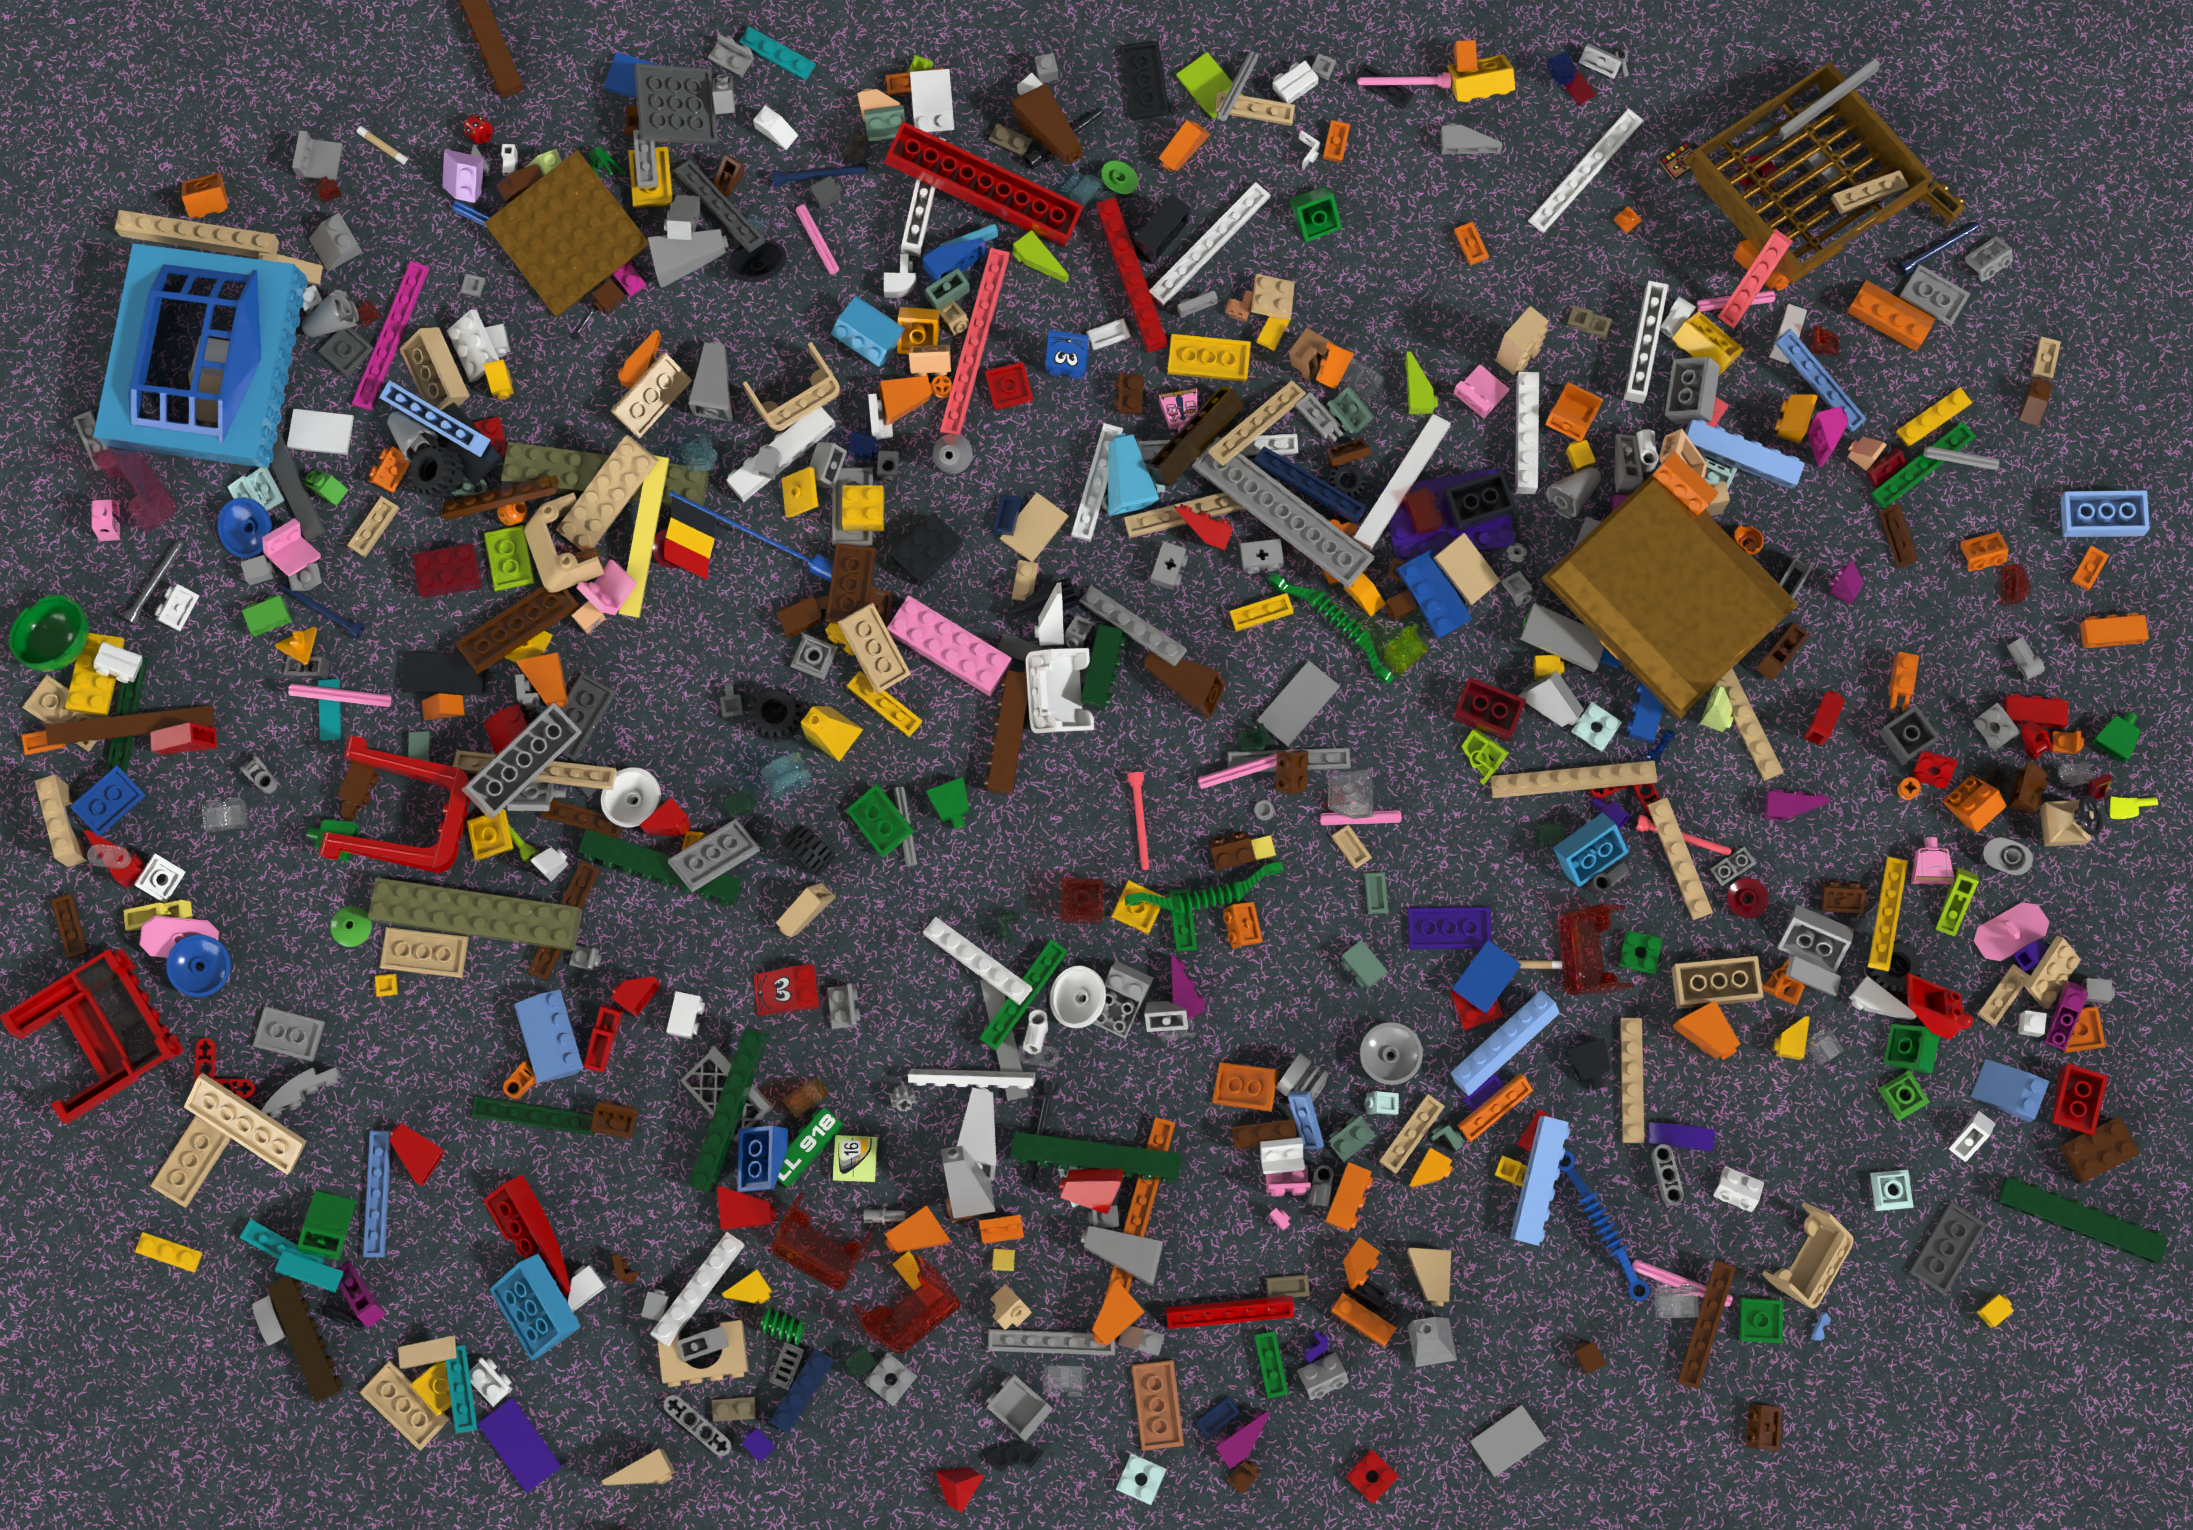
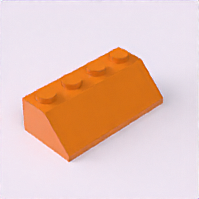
M1868 280L1864 282L1847 311L1850 315L1914 351L1919 349L1935 321V318Z

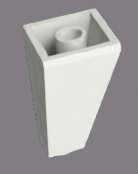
M981 1087L972 1088L957 1146H963L989 1179L994 1181L996 1145L993 1092H989L988 1089Z

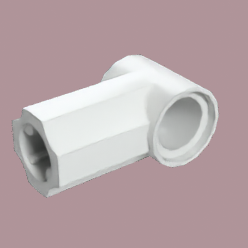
M1679 296L1670 309L1669 315L1661 325V332L1673 338L1684 322L1688 320L1691 313L1694 312L1696 306Z
M1647 429L1636 434L1643 472L1653 471L1659 458L1656 452L1655 432ZM1649 458L1653 463H1646L1644 459Z
M1034 1010L1029 1014V1024L1023 1044V1050L1029 1054L1041 1053L1044 1037L1048 1031L1047 1015L1044 1011Z

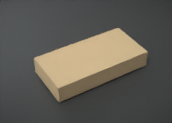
M1346 825L1331 836L1354 869H1357L1372 858L1349 825Z

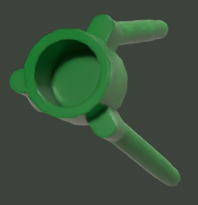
M596 147L589 152L588 156L591 159L589 164L598 177L599 174L596 167H604L609 175H613V172L607 165L608 162L623 176H626L622 168L601 147Z

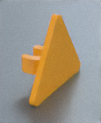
M311 627L302 632L293 631L292 634L294 636L276 643L275 647L298 662L307 665L317 628Z

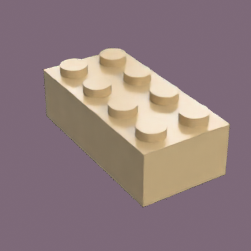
M1530 306L1504 334L1496 361L1512 375H1515L1517 372H1523L1528 365L1527 362L1530 357L1534 359L1541 351L1540 347L1543 345L1542 341L1546 337L1545 334L1548 331L1547 325L1549 321Z
M1758 956L1675 964L1671 968L1677 1009L1702 1007L1713 1001H1716L1718 1005L1759 1001L1763 998Z

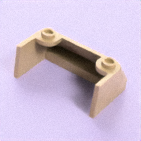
M812 342L808 344L809 351L820 368L811 376L812 387L783 405L778 406L773 401H766L761 404L747 381L743 383L745 393L762 419L773 430L781 431L835 399L840 393L839 383Z
M574 493L542 504L524 528V533L542 583L549 592H558L577 585L580 581L585 582L605 574L598 557L578 563L576 557L571 553L561 555L556 553L546 524L568 514L577 502Z
M1803 1202L1802 1207L1810 1214L1804 1222L1805 1232L1809 1235L1789 1270L1781 1268L1774 1275L1764 1271L1762 1275L1777 1289L1814 1309L1820 1304L1851 1250L1853 1236L1832 1214Z

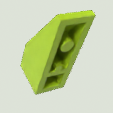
M1032 230L1013 244V256L1018 262L1022 261L1026 266L1066 283L1069 281L1068 273Z
M1407 352L1405 358L1409 414H1433L1434 408L1438 406L1437 395L1434 396L1433 388L1412 352Z
M1959 867L1957 868L1954 882L1950 884L1935 928L1936 930L1954 937L1956 936L1978 885L1979 879L1977 874Z

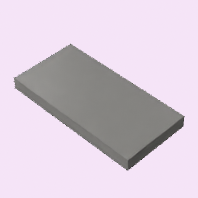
M841 468L836 485L832 488V546H836V543L873 546V531H844L842 526L843 486L873 485V468Z
M1536 603L1532 605L1520 637L1522 641L1592 672L1596 671L1604 650V646L1587 626Z
M1308 661L1256 722L1288 748L1340 686L1312 662Z
M734 819L668 859V863L688 888L694 892L759 852L760 847L737 819Z

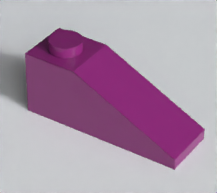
M349 1261L337 1269L344 1272L339 1287L356 1316L368 1328L385 1316L384 1311L352 1263Z

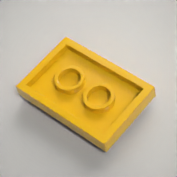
M668 146L655 148L658 187L638 188L635 150H628L634 209L665 206L673 202Z

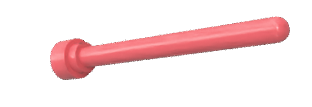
M1133 772L1127 774L1128 783L1133 787L1141 868L1148 870L1149 860L1141 792L1144 773Z
M1639 814L1635 830L1640 832L1650 830L1658 833L1654 823L1647 816ZM1681 832L1684 841L1727 856L1732 852L1729 847Z

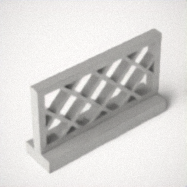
M713 1046L708 1051L709 1053L680 1080L712 1116L718 1104V1090H723V1088H718L719 1075L728 1076L733 1062L719 1046ZM709 1059L715 1063V1073H704L705 1063ZM693 1075H701L700 1087H692L687 1080ZM704 1075H715V1088L704 1087ZM752 1084L747 1098L751 1104H747L746 1101L742 1118H740L742 1120V1129L751 1128L774 1108L754 1084ZM704 1090H714V1103L706 1102L703 1099ZM746 1106H754L760 1113L753 1119L746 1118ZM739 1133L737 1135L734 1134V1141L739 1139Z

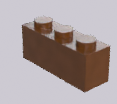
M1294 1119L1231 1128L1234 1151L1260 1147V1142L1297 1138Z

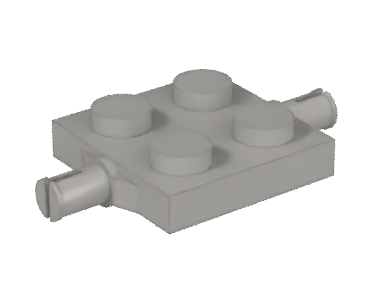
M531 781L507 804L508 811H549L553 798H566V789H554V783Z

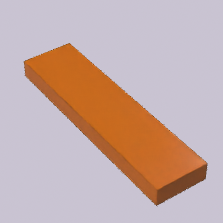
M1519 1073L1461 1121L1457 1127L1467 1141L1472 1142L1533 1091L1532 1087L1524 1075Z

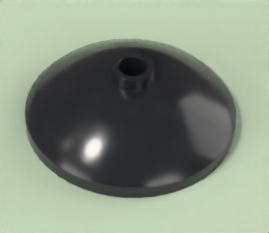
M765 240L764 244L750 253L741 245L730 254L727 260L728 271L735 279L743 282L756 283L765 281L775 276L784 267L786 253L779 243L771 240Z

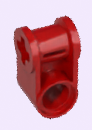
M2034 721L2024 724L2021 729L2024 748L2030 758L2036 761L2040 755L2053 749L2049 733Z

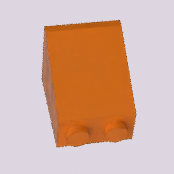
M1747 239L1739 243L1733 256L1737 262L1749 270L1760 253ZM1773 270L1764 285L1769 290L1777 289V291L1788 287L1790 281L1787 277Z
M1716 1001L1681 1018L1673 1025L1676 1031L1714 1059L1721 1057L1724 1060L1737 1052L1736 1048L1740 1045Z

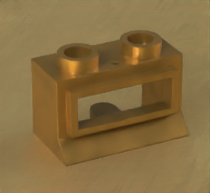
M1935 181L1928 188L1929 192L1921 196L1917 203L1920 205L1925 201L1932 207L1929 212L1933 217L1939 213L1947 220L1944 224L1947 228L1964 210V202L1960 197L1951 195L1945 184H1939ZM1934 191L1951 207H1953L1955 211H1950L1931 193Z

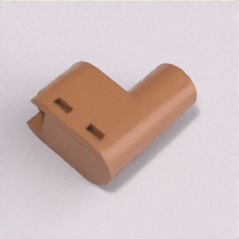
M1246 290L1242 301L1228 299L1225 313L1229 314L1231 318L1247 322L1252 307L1253 292Z

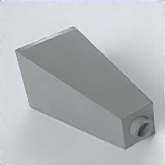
M720 229L694 232L692 240L667 239V235L648 238L660 287H665L725 255V247H729L726 235L722 236Z
M717 341L705 342L689 399L692 415L732 422L733 415L725 346Z
M963 1146L941 1149L953 1218L995 1212L991 1181Z
M1088 1226V1231L1083 1230L1081 1242L1084 1243L1086 1250L1153 1287L1163 1241Z
M1431 1317L1414 1320L1407 1325L1415 1367L1457 1360L1449 1318Z

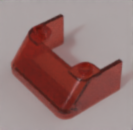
M1600 904L1564 913L1560 916L1558 930L1564 985L1569 995L1603 994L1635 988L1634 983L1618 982L1617 976L1612 972L1604 973L1600 933L1609 929L1611 925L1610 913L1626 910L1625 905Z
M800 1192L783 1217L771 1246L772 1252L778 1258L831 1289L841 1291L845 1288L863 1258L873 1233L870 1232L862 1244L858 1241L850 1240L846 1243L845 1247L809 1227L811 1217L807 1211L799 1207L804 1193Z
M918 1254L914 1255V1259L920 1270L917 1278L922 1285L893 1309L881 1305L868 1313L857 1304L853 1305L862 1330L895 1353L908 1351L960 1307L957 1295L939 1271Z

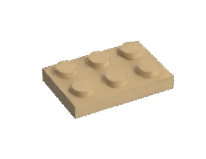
M2056 936L2024 986L2040 1006L2049 1009L2063 988L2065 981L2068 980L2081 959L2063 937Z

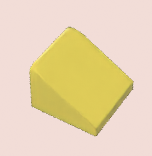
M994 1249L992 1270L1014 1271L1015 1250Z

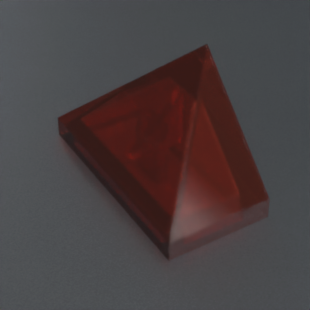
M1816 325L1813 327L1809 351L1812 354L1839 356L1840 337Z
M2022 564L2002 566L2001 605L2003 606L2021 604L2030 592L2031 585Z

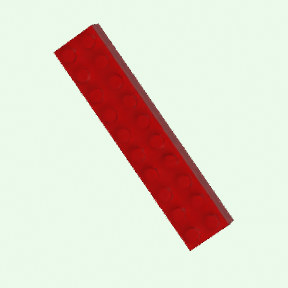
M902 121L884 161V164L1029 232L1032 230L1034 234L1062 247H1065L1083 208V205Z

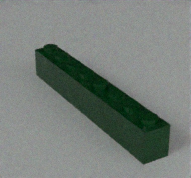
M586 829L578 851L583 856V860L594 863L597 860L602 862V866L613 869L615 866L621 868V872L632 876L633 873L641 875L640 878L652 882L655 879L660 881V885L671 888L674 885L680 887L679 891L691 894L692 891L669 865L668 859L672 856ZM723 873L694 892L698 893V897L710 901L711 898L719 900L718 903L723 906L730 907L731 904L736 906L744 882L740 878Z
M745 1027L688 1186L706 1193L714 1192L770 1033L754 1027Z
M1014 1132L1011 1158L1017 1164L1027 1165L1028 1161L1036 1162V1166L1048 1167L1049 1164L1057 1165V1169L1069 1170V1167H1075L1078 1170L1121 1169L1123 1170V1178H1132V1175L1140 1176L1141 1180L1153 1181V1178H1159L1161 1182L1174 1184V1180H1179L1182 1156L1181 1153Z
M2010 1176V1178L2003 1179L1995 1203L2151 1263H2161L2169 1240L2163 1237V1233L2156 1230H2144L2141 1224L2135 1222L2126 1223L2122 1221V1217L2110 1214V1216L2102 1213L2103 1210L2096 1207H2084L2082 1202L2075 1199L2066 1200L2062 1198L2063 1195L2054 1191H2050V1193L2042 1190L2043 1187L2032 1183L2030 1185L2022 1183L2023 1180L2018 1177Z

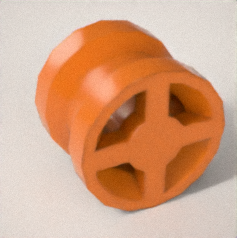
M945 375L935 377L932 381L933 394L938 398L948 397L952 389L951 380Z
M1909 777L1900 782L1897 792L1902 799L1911 800L1919 794L1921 786L1918 780Z

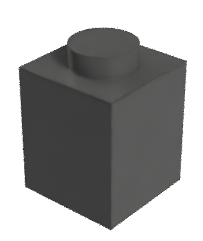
M831 176L810 186L811 194L820 209L841 199L840 192L842 188L837 180L833 181Z

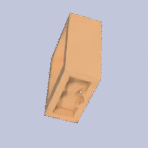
M1681 428L1666 435L1659 456L1660 462L1662 463L1669 455L1675 452L1704 479L1707 462Z

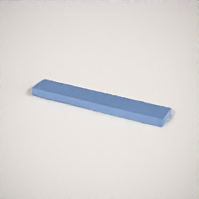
M1787 329L1774 342L1830 409L1841 406L1842 411L1846 412L1848 417L1846 428L1851 433L1867 419L1791 329Z
M370 1131L363 1257L385 1258L391 1143L389 1140L391 1138V1131Z

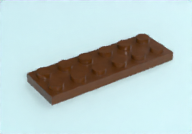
M543 585L455 642V645L476 674H479L580 607L567 589L549 592Z

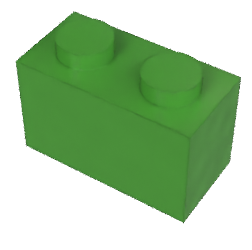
M280 595L270 596L265 599L266 601L259 604L252 603L246 607L247 609L242 610L250 633L254 637L292 622L285 601Z

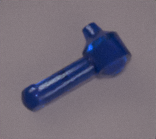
M1667 730L1665 732V736L1657 747L1646 754L1645 762L1655 761V766L1660 763L1662 752L1670 741L1675 738L1674 731Z

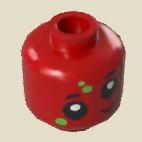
M474 115L465 120L463 131L475 144H483L491 139L493 127L481 115Z

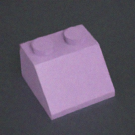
M445 149L442 187L455 199L475 203L482 192L484 157Z

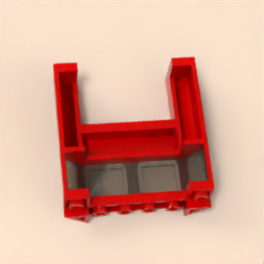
M122 948L116 952L110 949L106 950L0 1016L9 1034L19 1039L25 1038L60 1015L64 1016L101 1079L65 1102L57 1100L51 1104L61 1122L69 1124L184 1052L179 1037L174 1034L171 1035L167 1026L160 1024L158 1020L160 1014L155 1007L151 1008L148 1004L150 998L146 991L139 989L137 985L140 983L138 977L134 972L130 973L137 967Z

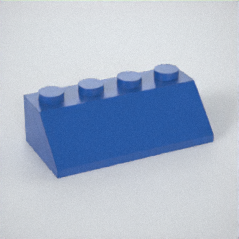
M1431 549L1402 565L1396 571L1412 594L1419 610L1438 640L1472 620V617L1448 577L1433 559L1435 554Z

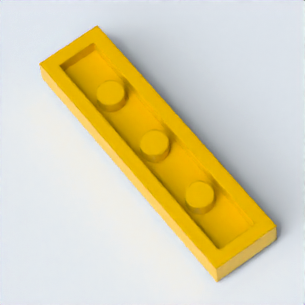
M1959 387L1898 429L1896 433L1904 444L1910 447L1971 405L1972 401L1962 388Z
M861 671L847 685L851 692L909 738L923 723L920 718L885 690L876 694L867 676Z

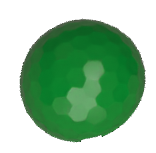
M51 595L39 599V602L29 609L26 607L16 618L9 635V647L14 657L22 665L35 671L50 672L67 667L82 654L88 641L89 623L82 607L67 596Z

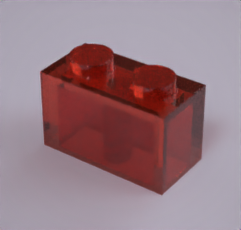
M1428 487L1405 494L1403 501L1417 537L1440 530L1443 516L1440 510H1436L1434 493H1430Z

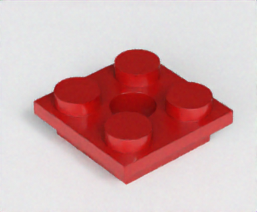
M1921 751L1911 777L1918 780L1919 783L1934 785L1938 788H1947L1958 760L1928 751Z
M1371 1449L1345 1477L1374 1504L1400 1476ZM1370 1470L1378 1474V1480L1375 1483H1370L1366 1479V1474Z

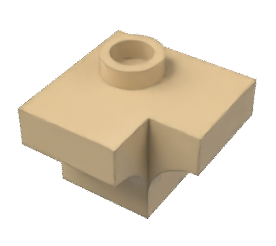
M1006 1284L990 1298L996 1306L992 1317L1004 1330L1012 1323L1018 1327L1032 1313Z

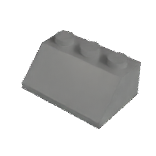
M1796 905L1777 949L1835 973L1852 942L1854 929Z

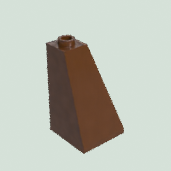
M1046 83L1011 100L1017 125L1061 162L1067 165L1083 157L1081 144Z
M1152 651L1147 653L1144 659V666L1147 671L1206 719L1210 720L1226 685L1219 672L1181 658L1174 667Z

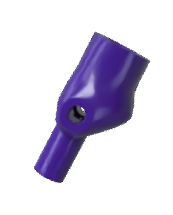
M1594 798L1592 804L1600 810L1598 816L1604 813L1616 823L1618 830L1630 817V814L1623 810L1616 801H1610L1607 804L1598 798Z

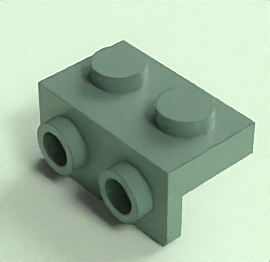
M1347 387L1334 400L1327 402L1330 407V413L1341 420V426L1348 433H1358L1375 418L1351 387Z

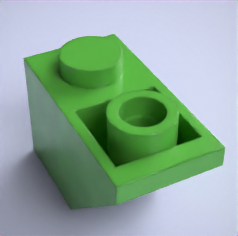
M318 469L311 471L306 476V481L304 482L307 488L336 506L348 492V489L332 475Z

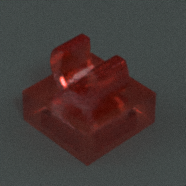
M327 176L320 178L321 184L317 185L316 188L323 203L342 196L335 179L328 180Z

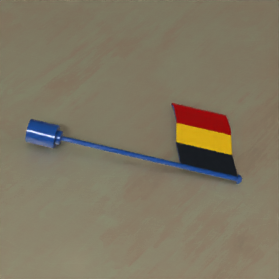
M674 490L669 492V496L672 498L671 519L664 545L665 560L709 580V561L715 541L716 518L809 562L807 565L810 567L809 572L831 582L833 560L817 554L816 557L812 555L810 559L674 493Z

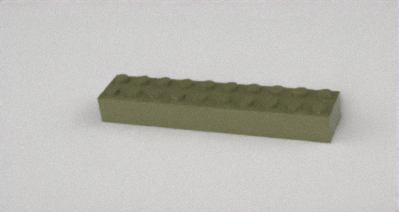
M508 442L501 481L504 486H512L524 481H533L545 476L556 475L559 480L557 494L568 495L574 493L575 496L580 497L610 455ZM669 463L661 508L671 509L672 498L669 496L671 490L704 507L709 479L707 468ZM643 483L628 503H640Z
M375 878L368 919L374 922L575 951L582 910L573 906Z

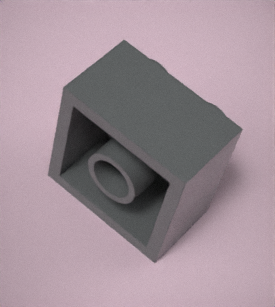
M1917 705L1884 726L1878 732L1902 766L1940 739V736Z

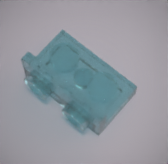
M700 433L699 443L690 442L680 445L679 452L690 472L714 470L717 452L712 448L711 441L707 439L704 433Z

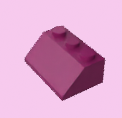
M1841 406L1818 412L1807 429V434L1819 467L1825 464L1847 426L1848 417L1846 412L1842 411Z

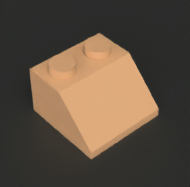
M950 345L910 346L909 361L911 373H915V376H926L927 373L934 372L935 375H947V372H951Z

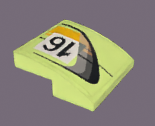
M836 1135L833 1180L875 1182L878 1138Z

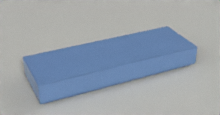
M1290 1091L1288 1099L1299 1138L1303 1140V1149H1322L1324 1143L1310 1092Z

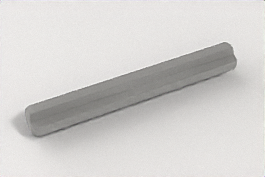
M1930 446L1924 449V457L1993 470L1999 468L2000 461L1996 458Z
M896 787L893 789L896 808L910 824L904 787ZM911 834L902 842L906 866L917 865Z

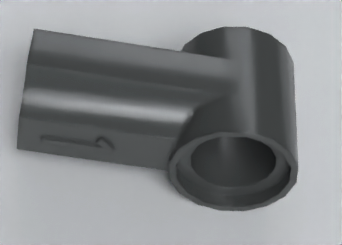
M1619 859L1591 878L1588 883L1590 891L1595 894H1601L1609 890L1611 886L1630 873L1627 865ZM1597 879H1600V880L1603 881V883H1604L1603 889H1601V888H1599V887L1597 886V884H1596Z

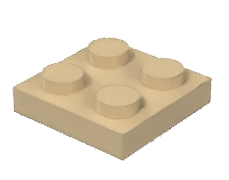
M1256 274L1251 312L1290 320L1295 282Z

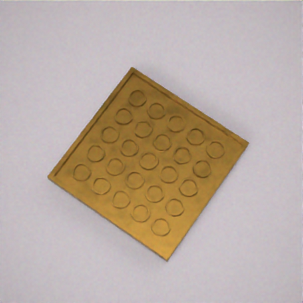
M578 150L484 222L485 226L556 317L575 305L650 246L649 241Z

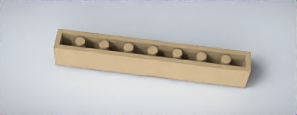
M122 210L118 212L115 230L122 237L256 258L259 257V252L277 254L279 245L275 234Z

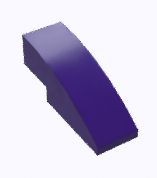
M1649 1122L1647 1143L1665 1144L1669 1147L1711 1152L1713 1151L1715 1130Z

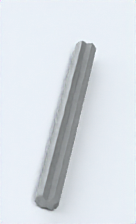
M1253 51L1248 53L1218 111L1217 119L1227 120L1258 60L1257 53Z

